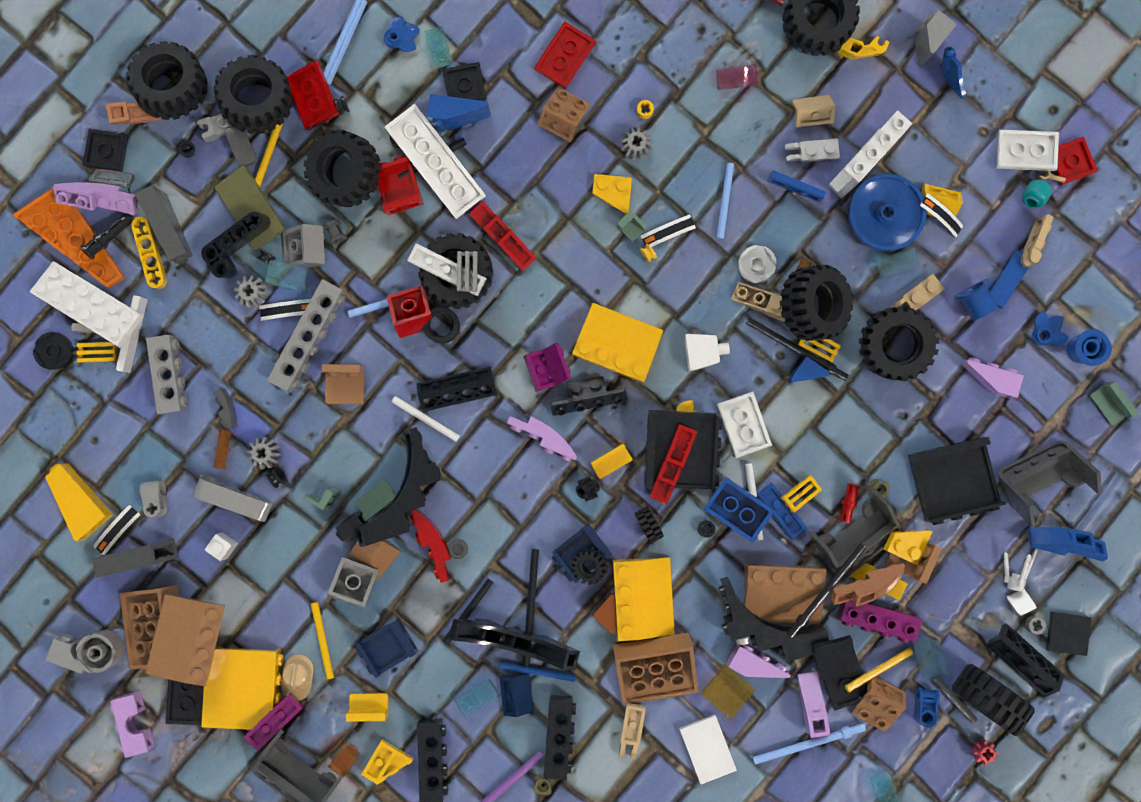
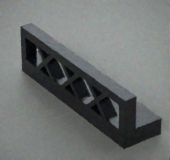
M491 366L416 383L417 396L423 412L497 395ZM489 384L492 390L488 391L480 390L482 386ZM469 389L473 391L471 395L461 394L464 390ZM446 394L454 395V397L449 400L443 398ZM432 398L435 402L425 405L424 399Z
M1007 623L1003 624L999 635L990 639L987 646L1044 697L1059 692L1064 674ZM1006 633L1011 636L1012 641L1006 637ZM1021 646L1025 648L1027 655L1023 652ZM1036 659L1040 662L1041 667L1037 664ZM1050 671L1056 676V680L1052 678Z

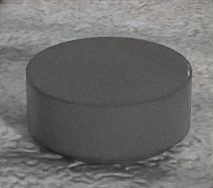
M457 539L449 545V554L455 559H461L468 553V545L464 540Z

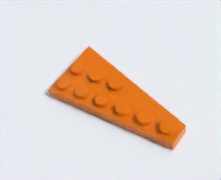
M53 188L13 214L15 218L23 222L28 228L40 235L41 238L86 270L107 288H112L126 278L107 249H102L98 252L93 260L83 253L80 246L86 245L93 239L92 236L96 233L78 207L56 203Z

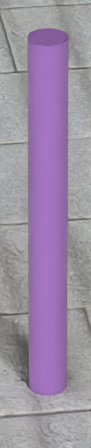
M541 750L537 752L481 802H493L545 757Z

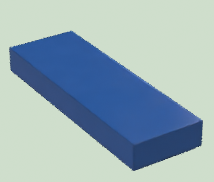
M774 170L770 173L767 180L772 184L816 202H820L826 194V191Z
M1018 250L1014 251L990 289V294L1000 309L1005 306L1029 268L1023 267L1020 261L1023 253Z
M772 482L757 493L760 500L775 509L773 517L791 540H794L808 529L796 513L790 512V508L781 500L782 494Z

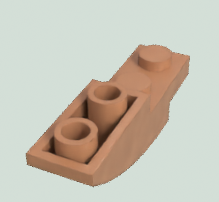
M904 563L892 564L886 568L872 569L866 573L865 580H857L851 584L836 586L833 588L831 595L833 604L853 601L855 607L883 596L902 578L905 565Z

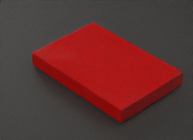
M564 21L535 65L534 70L566 90L596 45V40Z
M315 60L287 76L293 100L306 130L309 131L340 114L318 61Z

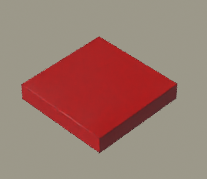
M1084 136L1058 146V165L1054 173L1056 176L1066 178L1064 183L1058 181L1059 186L1098 172Z

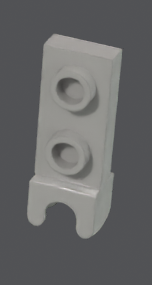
M222 114L197 121L201 129L208 128V131L202 134L205 142H211L225 136V130L232 127Z

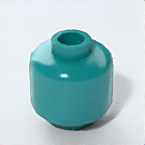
M1033 180L1022 193V199L1029 208H1041L1052 195V188L1044 180Z

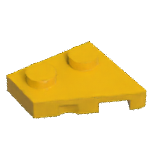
M594 174L592 195L604 200L608 205L617 208L626 215L629 212L632 178Z

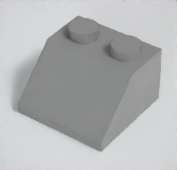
M940 10L934 16L930 14L917 30L919 34L915 38L917 61L920 67L935 53L957 25Z
M301 224L282 232L285 269L308 268L325 264L323 226Z
M342 557L327 593L328 597L365 610L379 570Z

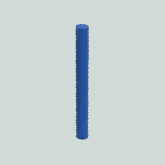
M500 660L499 668L575 682L576 674L534 666H523L522 664Z

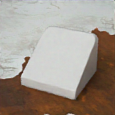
M1025 589L1023 592L1016 591L1006 596L1014 614L1018 616L1037 608Z

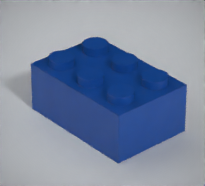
M727 476L704 507V510L752 543L775 512V509Z

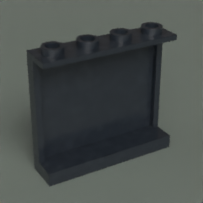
M648 410L644 475L645 489L653 490L657 475L680 424L697 431V434L674 488L711 489L712 492H715V487L719 485V475H716V468L720 467V456H717V451L721 449V437H718L723 425V420L719 414L711 412Z
M989 437L974 438L908 455L925 522L939 525L943 524L945 519L951 518V521L963 518L962 515L969 514L970 516L982 514V510L996 511L1000 509V506L1006 505V502L1000 500L987 449V445L991 444Z

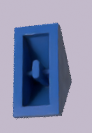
M806 356L801 359L787 380L788 383L827 377L830 376V373Z

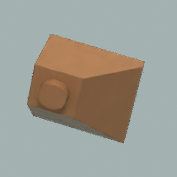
M387 539L364 547H360L357 541L347 558L379 570L376 581H378L400 554L401 550Z

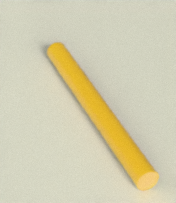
M277 124L275 126L276 129L272 130L255 177L259 187H261L282 125L279 126Z
M314 602L311 603L326 679L328 680L334 678L319 603Z
M907 648L845 685V689L849 693L914 654L912 649Z

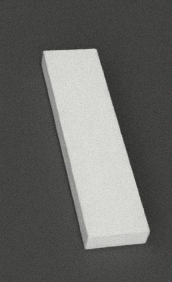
M415 244L407 261L457 286V263L419 244ZM462 266V287H465V267ZM469 270V287H473V271ZM478 274L477 292L470 293L478 296L486 278Z
M134 295L130 308L144 316L148 299ZM143 319L121 347L116 366L117 371L131 372Z

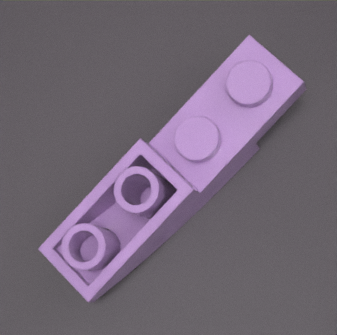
M79 182L61 183L53 186L56 203L92 211L96 207H101L135 215L138 211L136 196L121 192L119 186Z
M511 416L509 417L507 423L511 425L510 429L519 433L521 430L529 432L527 436L536 440L541 437L540 446H543V451L552 455L555 451L561 454L560 458L571 462V459L576 460L577 456L569 444L548 425L533 417H530L528 423Z

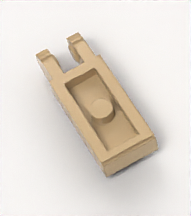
M1047 214L1035 220L1020 262L1023 267H1029L1031 264H1037L1042 257L1040 251L1045 246L1046 236L1052 228L1053 216Z
M932 274L901 296V299L891 307H900L903 303H906L908 307L917 310L942 292L944 287L935 275Z
M626 703L619 757H624L625 747L628 744L632 745L631 759H636L637 749L640 746L646 706Z

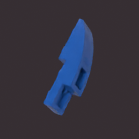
M1035 527L1027 530L1031 547L1063 556L1070 552L1102 562L1108 559L1105 542L1094 539L1093 533L1057 527Z

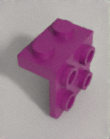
M558 342L543 350L523 356L535 392L557 386L570 379V368L566 365L564 351Z

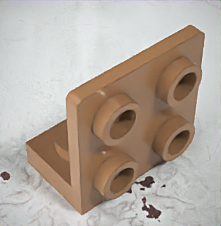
M557 87L542 108L537 125L571 142L575 136L578 124L591 104Z
M322 364L321 372L326 373V404H364L365 366Z
M927 543L918 565L889 553L885 565L904 563L905 569L903 574L927 584L943 548Z
M874 677L868 681L867 693L852 709V715L885 732L906 709V692L878 677Z

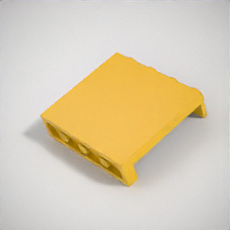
M216 645L207 684L204 686L201 727L251 730L281 702L279 686H281L283 678L282 674H280V666L283 665L284 660L281 648L274 651L220 648V645Z

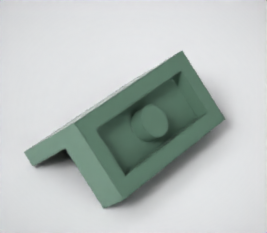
M1116 381L1106 382L1089 394L1091 400L1110 425H1115L1123 418L1133 417L1139 413Z
M383 479L359 498L355 504L363 513L361 515L365 521H369L389 505L397 493L386 479Z
M330 488L325 490L322 498L316 494L305 495L303 499L322 510L333 507L341 491L337 488Z

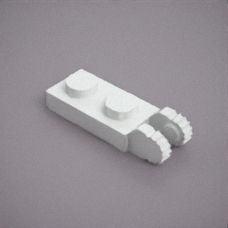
M838 139L804 141L785 145V150H799L800 154L787 156V162H812L840 158Z

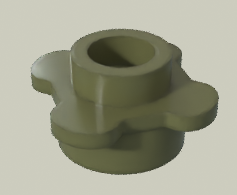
M873 479L871 481L872 487L875 490L880 488L881 490L878 492L886 499L888 489L890 488L889 483Z
M537 774L535 776L536 783L533 787V792L550 795L553 779L543 778L541 774Z

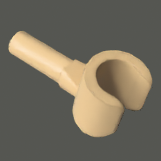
M1039 170L1038 172H1042L1044 177H1035L1036 180L1050 179L1062 183L1066 180V178L1051 174L1048 170Z

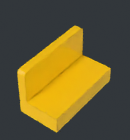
M924 183L922 188L923 197L925 198L928 193L956 217L963 204L962 194Z
M621 444L590 462L599 479L632 461V458L625 445Z
M352 693L349 695V711L346 713V722L386 721L388 718V693Z

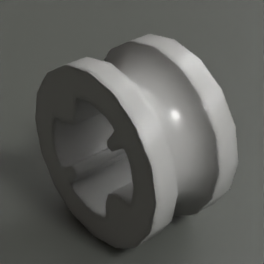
M1030 616L1025 621V627L1029 632L1038 635L1045 631L1046 623L1040 617ZM1033 622L1039 625L1038 629L1032 626Z

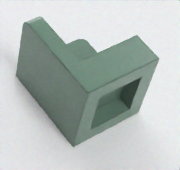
M630 210L617 223V228L631 242H634L646 230L647 225Z

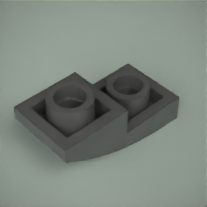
M236 126L226 129L225 133L239 168L242 165L250 166L258 163L246 130L241 132L237 130Z
M219 388L213 392L216 396V403L221 408H224L218 412L221 417L219 421L225 428L235 429L237 427L235 407L227 390Z

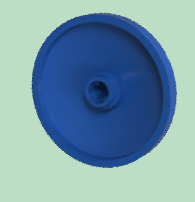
M881 174L871 177L862 183L851 197L848 207L850 227L855 236L864 245L878 251L901 249L913 242L923 230L927 210L920 205L924 197L914 183L902 176Z

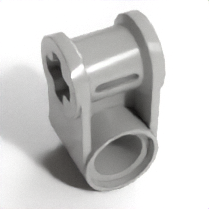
M155 480L141 483L140 494L144 514L147 517L164 516L168 511L164 481Z

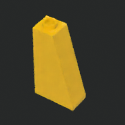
M58 463L50 468V473L45 478L73 539L76 542L83 541L105 523L113 513L69 463Z

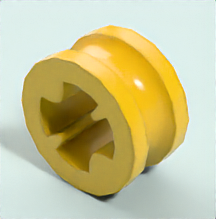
M648 100L640 101L637 105V115L641 119H649L654 111L653 104ZM643 106L645 108V106H648L649 113H642L641 107Z
M646 244L645 248H640V252L645 260L650 263L651 259L657 258V255L652 247Z

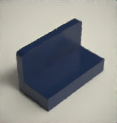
M530 674L501 676L500 686L504 716L519 717L533 712Z

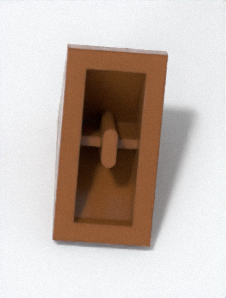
M609 593L592 612V616L613 635L617 634L614 593Z

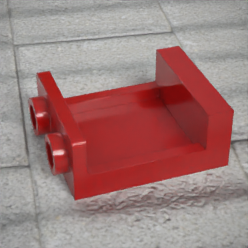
M399 156L394 158L392 162L378 163V165H381V172L378 174L381 178L377 184L383 200V210L388 216L424 204L412 163L408 157ZM409 169L408 174L402 178L398 177V174Z

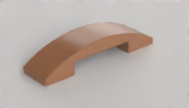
M123 101L105 104L110 124H137L162 120L161 117L155 118L143 111L137 102L126 104Z

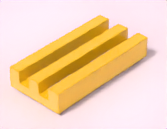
M800 339L798 343L800 347L832 363L841 345L829 339L820 341L834 347V350L815 340L807 341L830 353L829 357L804 344L805 339Z
M111 342L77 343V355H79L77 362L118 361V346ZM85 347H113V350H87V351H84V348H85ZM113 354V357L84 358V355Z
M808 475L784 494L781 500L790 508L791 513H795L821 492L822 489L814 478ZM809 481L811 482L807 487H805L802 491H800V492H799L797 495H795L792 499H790V500L788 499L791 495H793L796 491H798V490H799L802 486H804L807 482H809ZM812 487H815V490L813 492H811L808 496L801 500L797 505H793V503L796 500H798L801 496L808 492Z

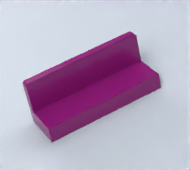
M289 693L244 738L258 751L304 707V704L302 702L299 703Z

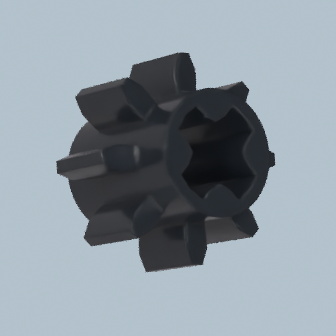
M589 476L578 480L579 485L576 487V493L581 499L585 498L587 502L598 497L597 493L600 490V486L595 479H591Z

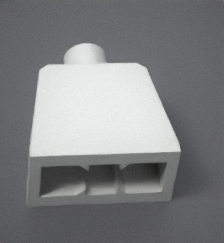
M684 335L688 372L720 363L719 355L730 354L729 343L718 344L716 335Z

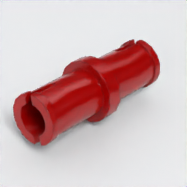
M847 483L845 497L841 502L843 506L839 521L851 524L854 507H857L856 498L860 486Z

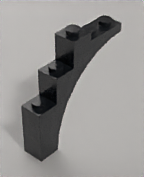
M417 427L404 431L407 446V464L402 484L396 496L381 514L368 523L354 528L360 547L410 532V522L404 512L425 506V494L421 491L420 487L441 480V471L436 466V463L428 464L427 462L428 454L423 449L422 435Z
M728 577L720 579L722 586H719V591L722 598L725 597L727 602L724 604L727 615L723 616L725 623L722 624L725 636L729 635L731 641L750 636L752 646L756 645L759 652L777 647L779 656H783L786 662L813 655L812 645L829 641L827 631L822 624L802 627L794 638L790 637L787 632L792 627L776 625L758 617L741 603Z
M453 619L448 637L453 641L482 644L519 653L562 670H575L580 654L579 650L548 636L533 635L516 627H504L489 619Z

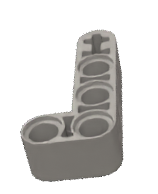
M200 474L192 494L194 498L262 522L266 521L273 505L268 500L218 483L216 479Z

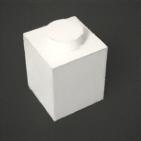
M224 532L217 533L207 545L205 551L219 561L228 559L238 545V542Z

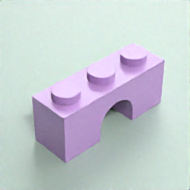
M141 690L118 696L111 700L110 710L115 717V729L120 736V749L124 753L125 758L148 752L154 748L155 744L151 728L142 730L136 728L133 724V716L145 710Z

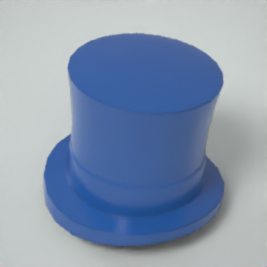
M984 279L954 296L957 300L962 299L971 320L982 318L998 308L988 289L991 284L989 279Z
M1089 329L1082 332L1079 336L1070 339L1066 351L1068 357L1073 362L1096 366L1109 359L1112 346L1109 338L1102 331Z

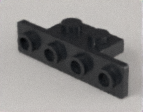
M601 376L566 383L569 399L551 402L550 405L553 416H562L566 413L582 412L586 409L621 404L627 401V392L625 388L606 391L604 377Z

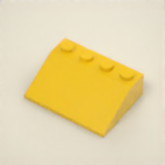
M592 303L572 356L644 383L663 330Z
M670 557L613 560L618 641L674 635Z

